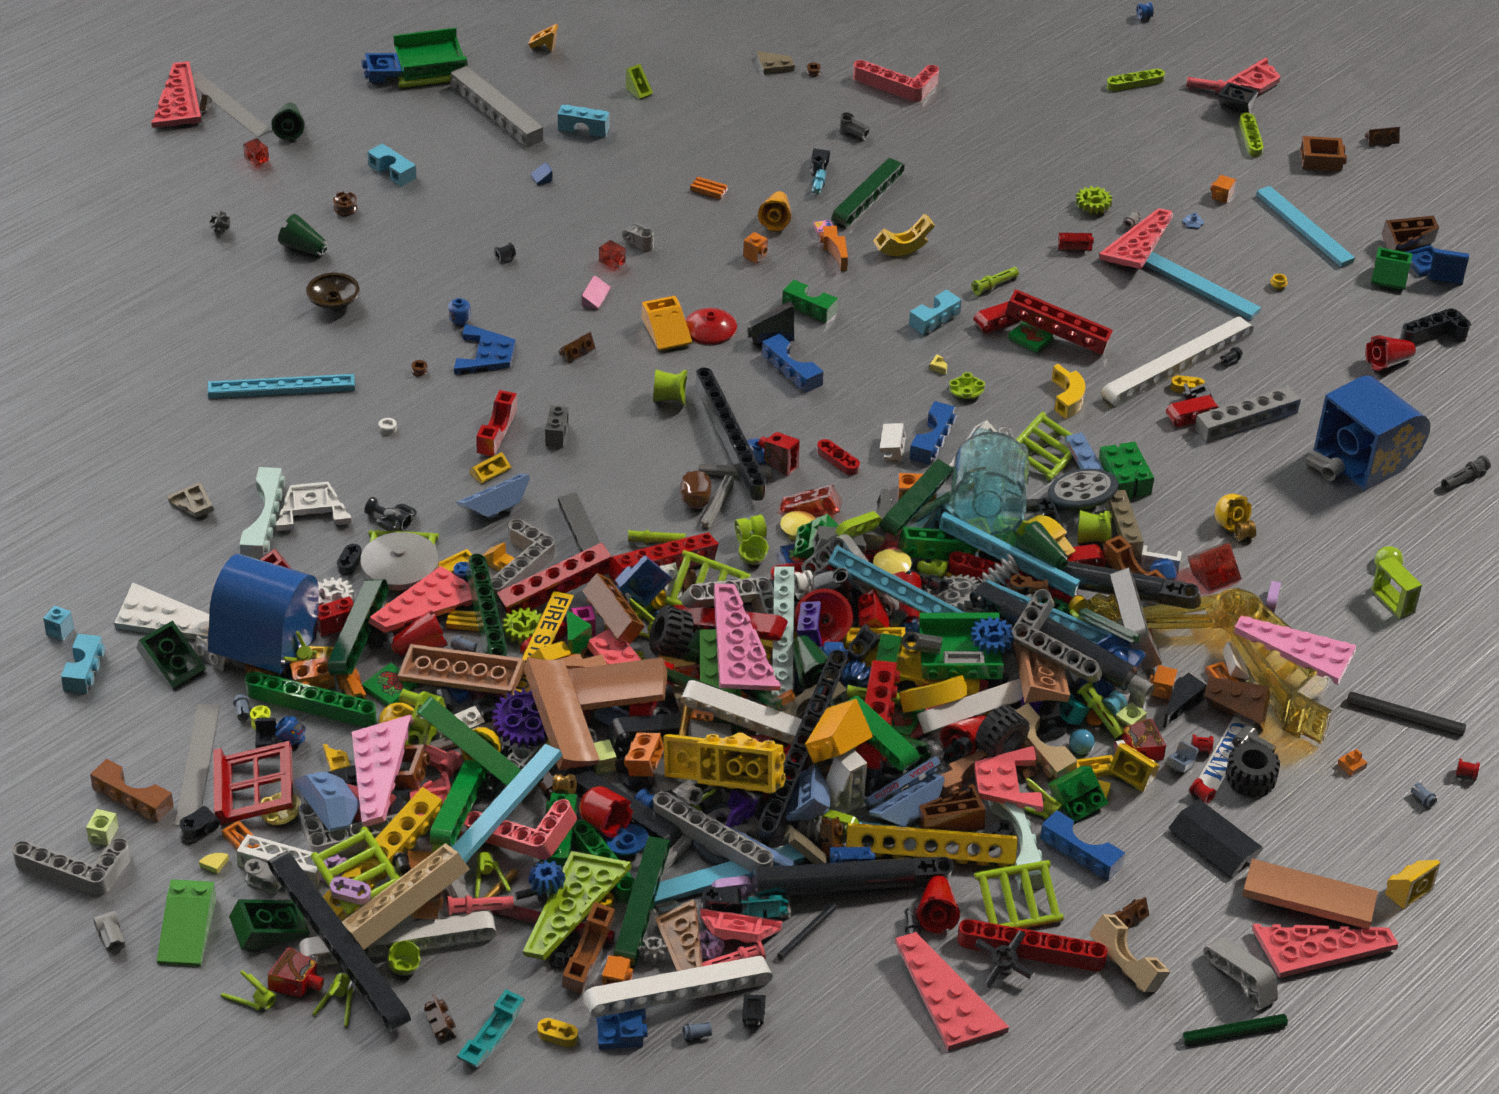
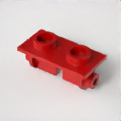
M1058 233V250H1092V244H1094L1092 233Z

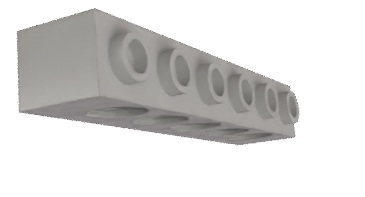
M1287 386L1198 414L1195 430L1206 442L1298 413L1301 399Z

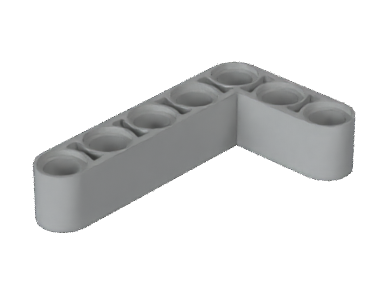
M513 519L509 522L508 533L509 541L524 551L491 578L496 603H500L497 592L535 575L555 558V539L521 519Z
M842 534L831 539L802 564V572L810 570L814 577L816 572L830 567L831 565L827 564L828 559L825 557V552L831 557L836 545L839 546V540L843 542V549L866 561L868 560L849 535ZM811 563L815 565V571L812 570ZM853 577L855 584L863 594L874 590L873 587ZM879 591L880 600L889 617L896 610H899V602ZM886 603L889 604L891 609L890 611L886 609Z
M1128 567L1110 574L1124 627L1141 636L1139 639L1140 643L1131 644L1133 649L1142 650L1146 654L1140 663L1143 670L1146 671L1162 665L1161 655L1148 630L1130 568Z
M766 577L693 584L681 595V602L687 608L715 606V583L735 584L742 602H751L754 613L774 615V589L771 581Z
M1040 589L1036 591L1013 627L1012 632L1017 643L1088 682L1099 681L1102 671L1097 661L1039 631L1052 611L1054 601L1047 590ZM1043 598L1048 599L1044 604L1039 603ZM1032 615H1038L1035 620H1029ZM1021 632H1027L1026 636L1018 637ZM1038 641H1044L1042 646H1035ZM1055 650H1062L1059 655H1052ZM1072 659H1079L1076 664H1070ZM1096 668L1094 673H1087L1088 669Z
M304 802L299 806L300 825L308 851L320 853L359 833L360 829L364 827L363 823L359 822L351 824L349 829L330 832L324 829L321 819L308 802ZM397 814L386 816L385 822L368 826L367 829L376 838ZM363 840L337 854L342 856L364 851L369 845Z
M124 838L113 839L93 865L27 841H19L12 846L14 863L17 868L93 896L104 895L131 860L129 844Z

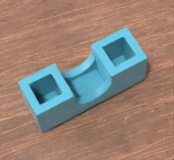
M563 104L558 111V130L574 132L578 123H584L589 128V135L606 137L609 130L608 111Z
M383 143L367 151L368 165L378 172L390 169V180L402 187L416 179V165Z
M946 289L934 297L933 308H928L921 304L911 310L909 326L923 335L933 331L936 327L960 314L962 299Z
M77 634L72 647L74 662L77 663L66 662L61 675L63 691L87 693L90 685L94 683L95 671L99 670L100 658L105 654V645L102 644L101 636Z

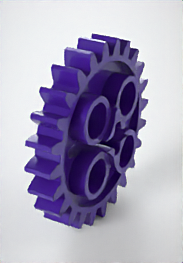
M522 688L521 693L514 690V695L506 693L507 699L501 697L500 704L496 703V709L492 711V724L494 731H497L498 737L503 736V742L510 740V746L515 742L518 743V748L522 746V743L527 748H529L530 743L537 746V741L545 743L547 734L531 689L529 693L524 688Z

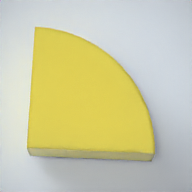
M936 354L930 363L929 369L946 375L948 365L943 360V357Z
M209 854L199 861V867L218 874L229 860V854Z

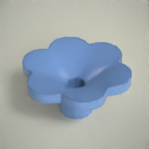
M1197 213L1187 215L1182 221L1183 224H1186L1187 228L1199 229L1200 226L1204 225V221L1201 220Z

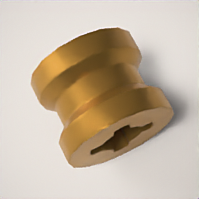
M1247 520L1245 523H1235L1237 539L1241 541L1247 537L1250 539L1256 537V526L1252 520Z
M556 774L554 776V793H575L577 782L574 775L568 774L563 776L562 774Z

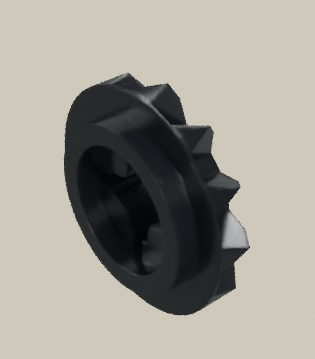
M572 938L569 940L564 939L546 958L547 961L556 967H566L570 957L574 955L578 943H574ZM559 949L566 950L567 956L563 952H559Z

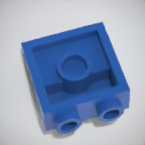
M365 53L364 60L361 61V67L364 69V78H368L369 82H385V77L402 75L397 53Z
M644 555L633 568L628 566L615 580L618 583L617 588L623 594L629 593L631 599L647 607L673 578Z
M646 1008L596 1017L598 1049L643 1047V1038L648 1037L647 1024H642V1020H646Z

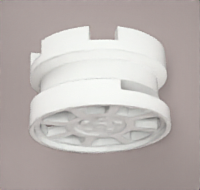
M810 570L804 571L802 574L800 572L794 573V592L797 599L801 600L806 594L814 591V578Z

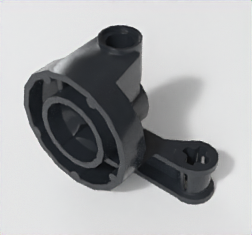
M846 568L816 572L814 575V590L832 589L842 594L852 608L853 622L851 628H861L859 623L858 597L862 596L863 593L855 584V580Z

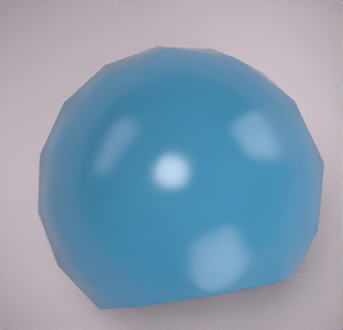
M1086 729L1074 731L1069 738L1070 748L1078 755L1090 753L1095 745L1094 736Z

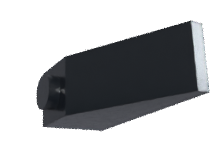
M1190 673L1179 677L1174 683V689L1165 712L1163 727H1169L1203 701L1207 685Z

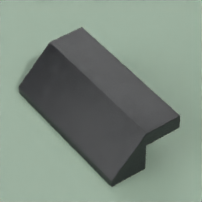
M1200 799L1180 811L1168 827L1233 878L1246 861L1251 864V860L1256 859L1264 849V847Z

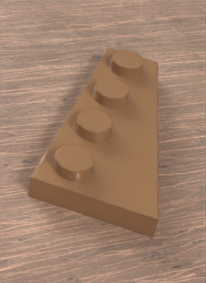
M694 899L656 917V923L677 971L702 967L697 906Z

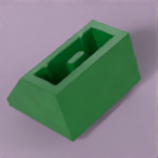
M1378 247L1370 284L1405 290L1413 254Z
M825 514L798 527L794 557L808 559L815 553L813 538L818 526L838 527L839 524L828 514Z
M1080 766L1047 784L1053 798L1063 804L1062 811L1074 822L1108 804L1091 766Z

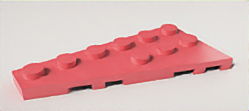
M1158 208L1101 251L1099 259L1109 263L1142 269L1172 220V211Z
M440 566L370 616L369 624L385 633L404 627L405 623L414 622L430 610H433L435 616L454 611L456 607L461 605L465 607L470 606L473 601L469 583Z

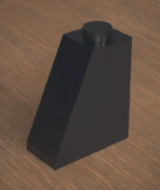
M787 302L749 321L750 327H747V338H750L752 344L763 343V341L781 334L788 341H795L794 306L792 302Z

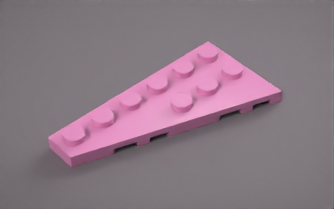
M715 583L714 602L719 688L780 691L781 685L774 676L772 665H769L766 652L756 630L753 629L750 623L749 615L744 610L742 599L735 584Z
M1241 616L1235 625V634L1253 643L1260 642L1265 645V649L1269 651L1274 649L1280 652L1281 657L1305 669L1312 668L1317 671V675L1321 677L1326 675L1333 679L1332 682L1339 685L1356 652V645L1349 644L1348 642L1275 625L1270 622L1252 619L1251 617Z
M411 715L352 732L361 819L366 827L385 822L390 805L391 791H394L395 776H398L405 752V741L409 737L408 730L413 723Z

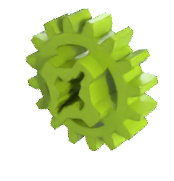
M1090 186V188L1084 187L1083 190L1079 189V193L1076 194V204L1078 208H1083L1084 212L1088 211L1090 214L1092 212L1098 214V211L1104 213L1105 210L1108 211L1109 207L1112 206V195H1110L1109 191L1105 192V188L1101 189L1099 186L1093 188V186Z
M519 608L518 612L512 610V615L506 614V619H503V633H505V637H511V642L518 640V644H521L522 641L533 636L542 614L537 615V610L530 612V608H527L526 611Z

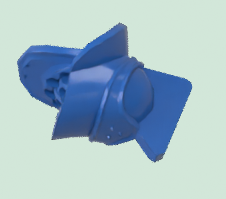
M1113 634L1097 643V645L1136 667L1139 666L1146 656L1142 650L1133 649L1129 642Z

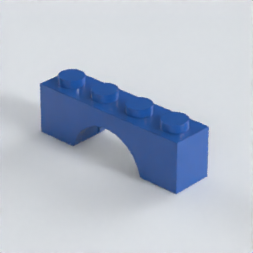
M781 334L763 341L762 356L794 382L798 388L807 393L823 385L824 371L813 362L804 363L791 359L790 342Z
M937 401L933 402L928 412L927 426L932 428L933 431L926 434H916L910 445V460L930 465L933 459L937 458L939 447H943L945 436L949 435L951 425H954L956 422L955 406Z
M1058 810L1055 811L1042 824L1040 838L1047 844L1060 850L1063 854L1076 860L1080 865L1095 872L1096 875L1109 881L1123 867L1125 852L1109 842L1100 845L1082 842L1073 832L1074 820Z

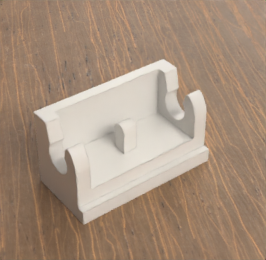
M903 423L883 424L880 452L891 453V455H884L885 460H903L906 440Z
M1144 545L1140 567L1150 570V566L1154 564L1153 561L1168 558L1169 561L1174 562L1176 574L1178 575L1182 551H1178L1176 557L1147 552V545Z

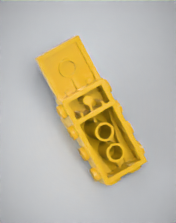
M739 732L725 738H719V735L716 734L707 735L706 738L671 734L664 736L665 777L697 780V783L707 784L708 786H725L729 789L741 788L746 791L757 790L764 793H775L776 790L784 786L786 779L783 767L785 753L783 752V745L775 744L774 741H764L761 743Z

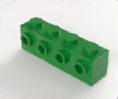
M902 527L897 543L898 549L906 553L910 558L949 560L950 554L959 551L976 556L978 548L940 529Z
M551 793V800L546 802V814L553 804L561 799L568 800L576 814L577 794ZM573 826L553 855L548 859H539V862L544 864L545 860L548 863L555 861L556 865L564 867L572 849Z

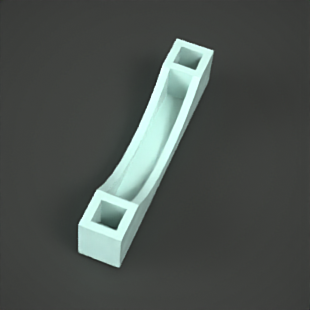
M259 467L256 477L257 494L262 498L265 506L259 518L242 532L239 544L240 554L260 560L270 550L269 539L273 537L272 526L276 525L275 513L279 512L278 500H282L281 488L285 487V476H282V468Z
M988 801L992 813L1003 820L1010 821L1014 826L1013 831L1019 840L1021 848L1015 866L1042 861L1041 850H1037L1036 836L1030 831L1031 824L1029 818L1025 817V809L1019 808L1017 804L1010 802L1002 804ZM1041 871L1028 872L1032 889L1043 888L1044 883ZM1014 874L1019 891L1024 890L1020 874Z

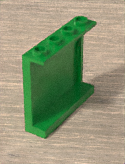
M456 27L393 35L394 51L397 53L404 81L451 75L453 71L465 66L468 67L467 56H463L457 39Z
M920 613L919 633L943 637L940 655L920 651L922 679H951L963 675L964 679H1003L1004 663H1002L1001 651H997V655L993 651H990L989 654H986V650L981 651L984 652L985 663H944L943 660L944 651L980 652L979 646L974 647V642L971 641L972 627H975V622L980 623L982 618L988 621V617H991L992 620L998 617L1000 620L999 613Z

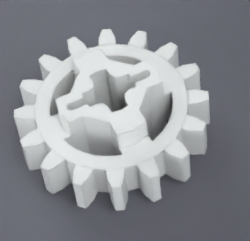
M331 577L330 581L323 579L324 583L318 582V606L348 596L352 600L354 599L353 586L348 585V581L342 582V578L336 581L334 577Z

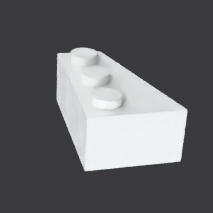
M853 748L842 755L834 757L825 780L830 788L829 809L845 814L864 805L867 762Z

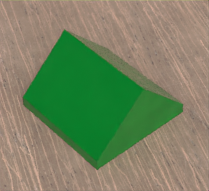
M567 612L568 649L571 654H581V651L587 647L588 641L592 639V625L574 613Z

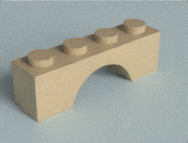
M1027 703L1016 711L1028 720L1030 724V731L1023 745L1026 748L1034 746L1035 755L1038 757L1036 763L1042 765L1045 774L1049 778L1052 777L1053 780H1056L1075 770L1077 759L1065 746L1053 747L1039 740L1036 732L1040 727V716L1030 704Z
M1102 914L1089 935L1094 939V942L1102 943L1107 947L1108 958L1122 968L1123 974L1130 977L1140 991L1157 992L1170 974V971L1157 957H1144L1141 960H1137L1131 954L1127 945L1129 928L1116 915Z

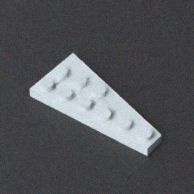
M132 582L114 624L115 629L151 633L173 620L185 638L196 640V637L199 636L205 640L208 639L209 614Z

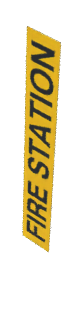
M553 592L522 657L525 663L527 657L535 651L552 644L574 595ZM525 674L515 689L518 693L522 692V688L528 693L530 691Z

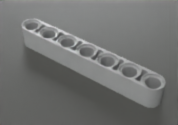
M659 792L653 797L654 811L676 824L682 833L751 873L753 868L773 867V854L766 848L667 792Z

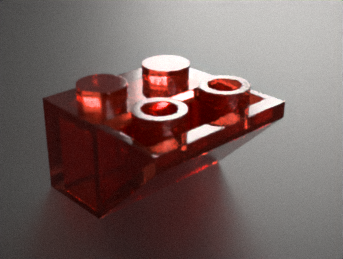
M1230 543L1219 544L1187 556L1193 575L1208 592L1242 579Z

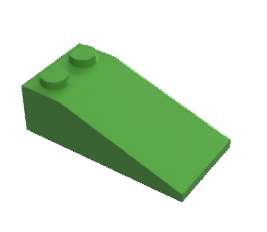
M171 879L166 898L157 964L201 966L216 903L214 882Z

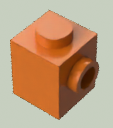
M1220 175L1216 182H1213L1211 185V199L1227 203L1234 193L1236 179Z
M753 232L744 239L743 257L758 263L767 255L768 238Z
M1158 665L1155 675H1151L1149 681L1154 685L1152 696L1170 700L1176 681L1177 669Z
M609 955L602 974V985L632 980L633 969L630 968V959Z

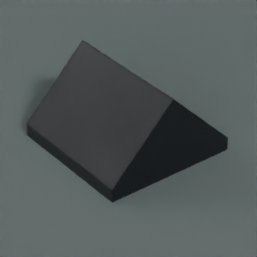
M1228 82L1218 94L1219 105L1244 113H1251L1258 90Z

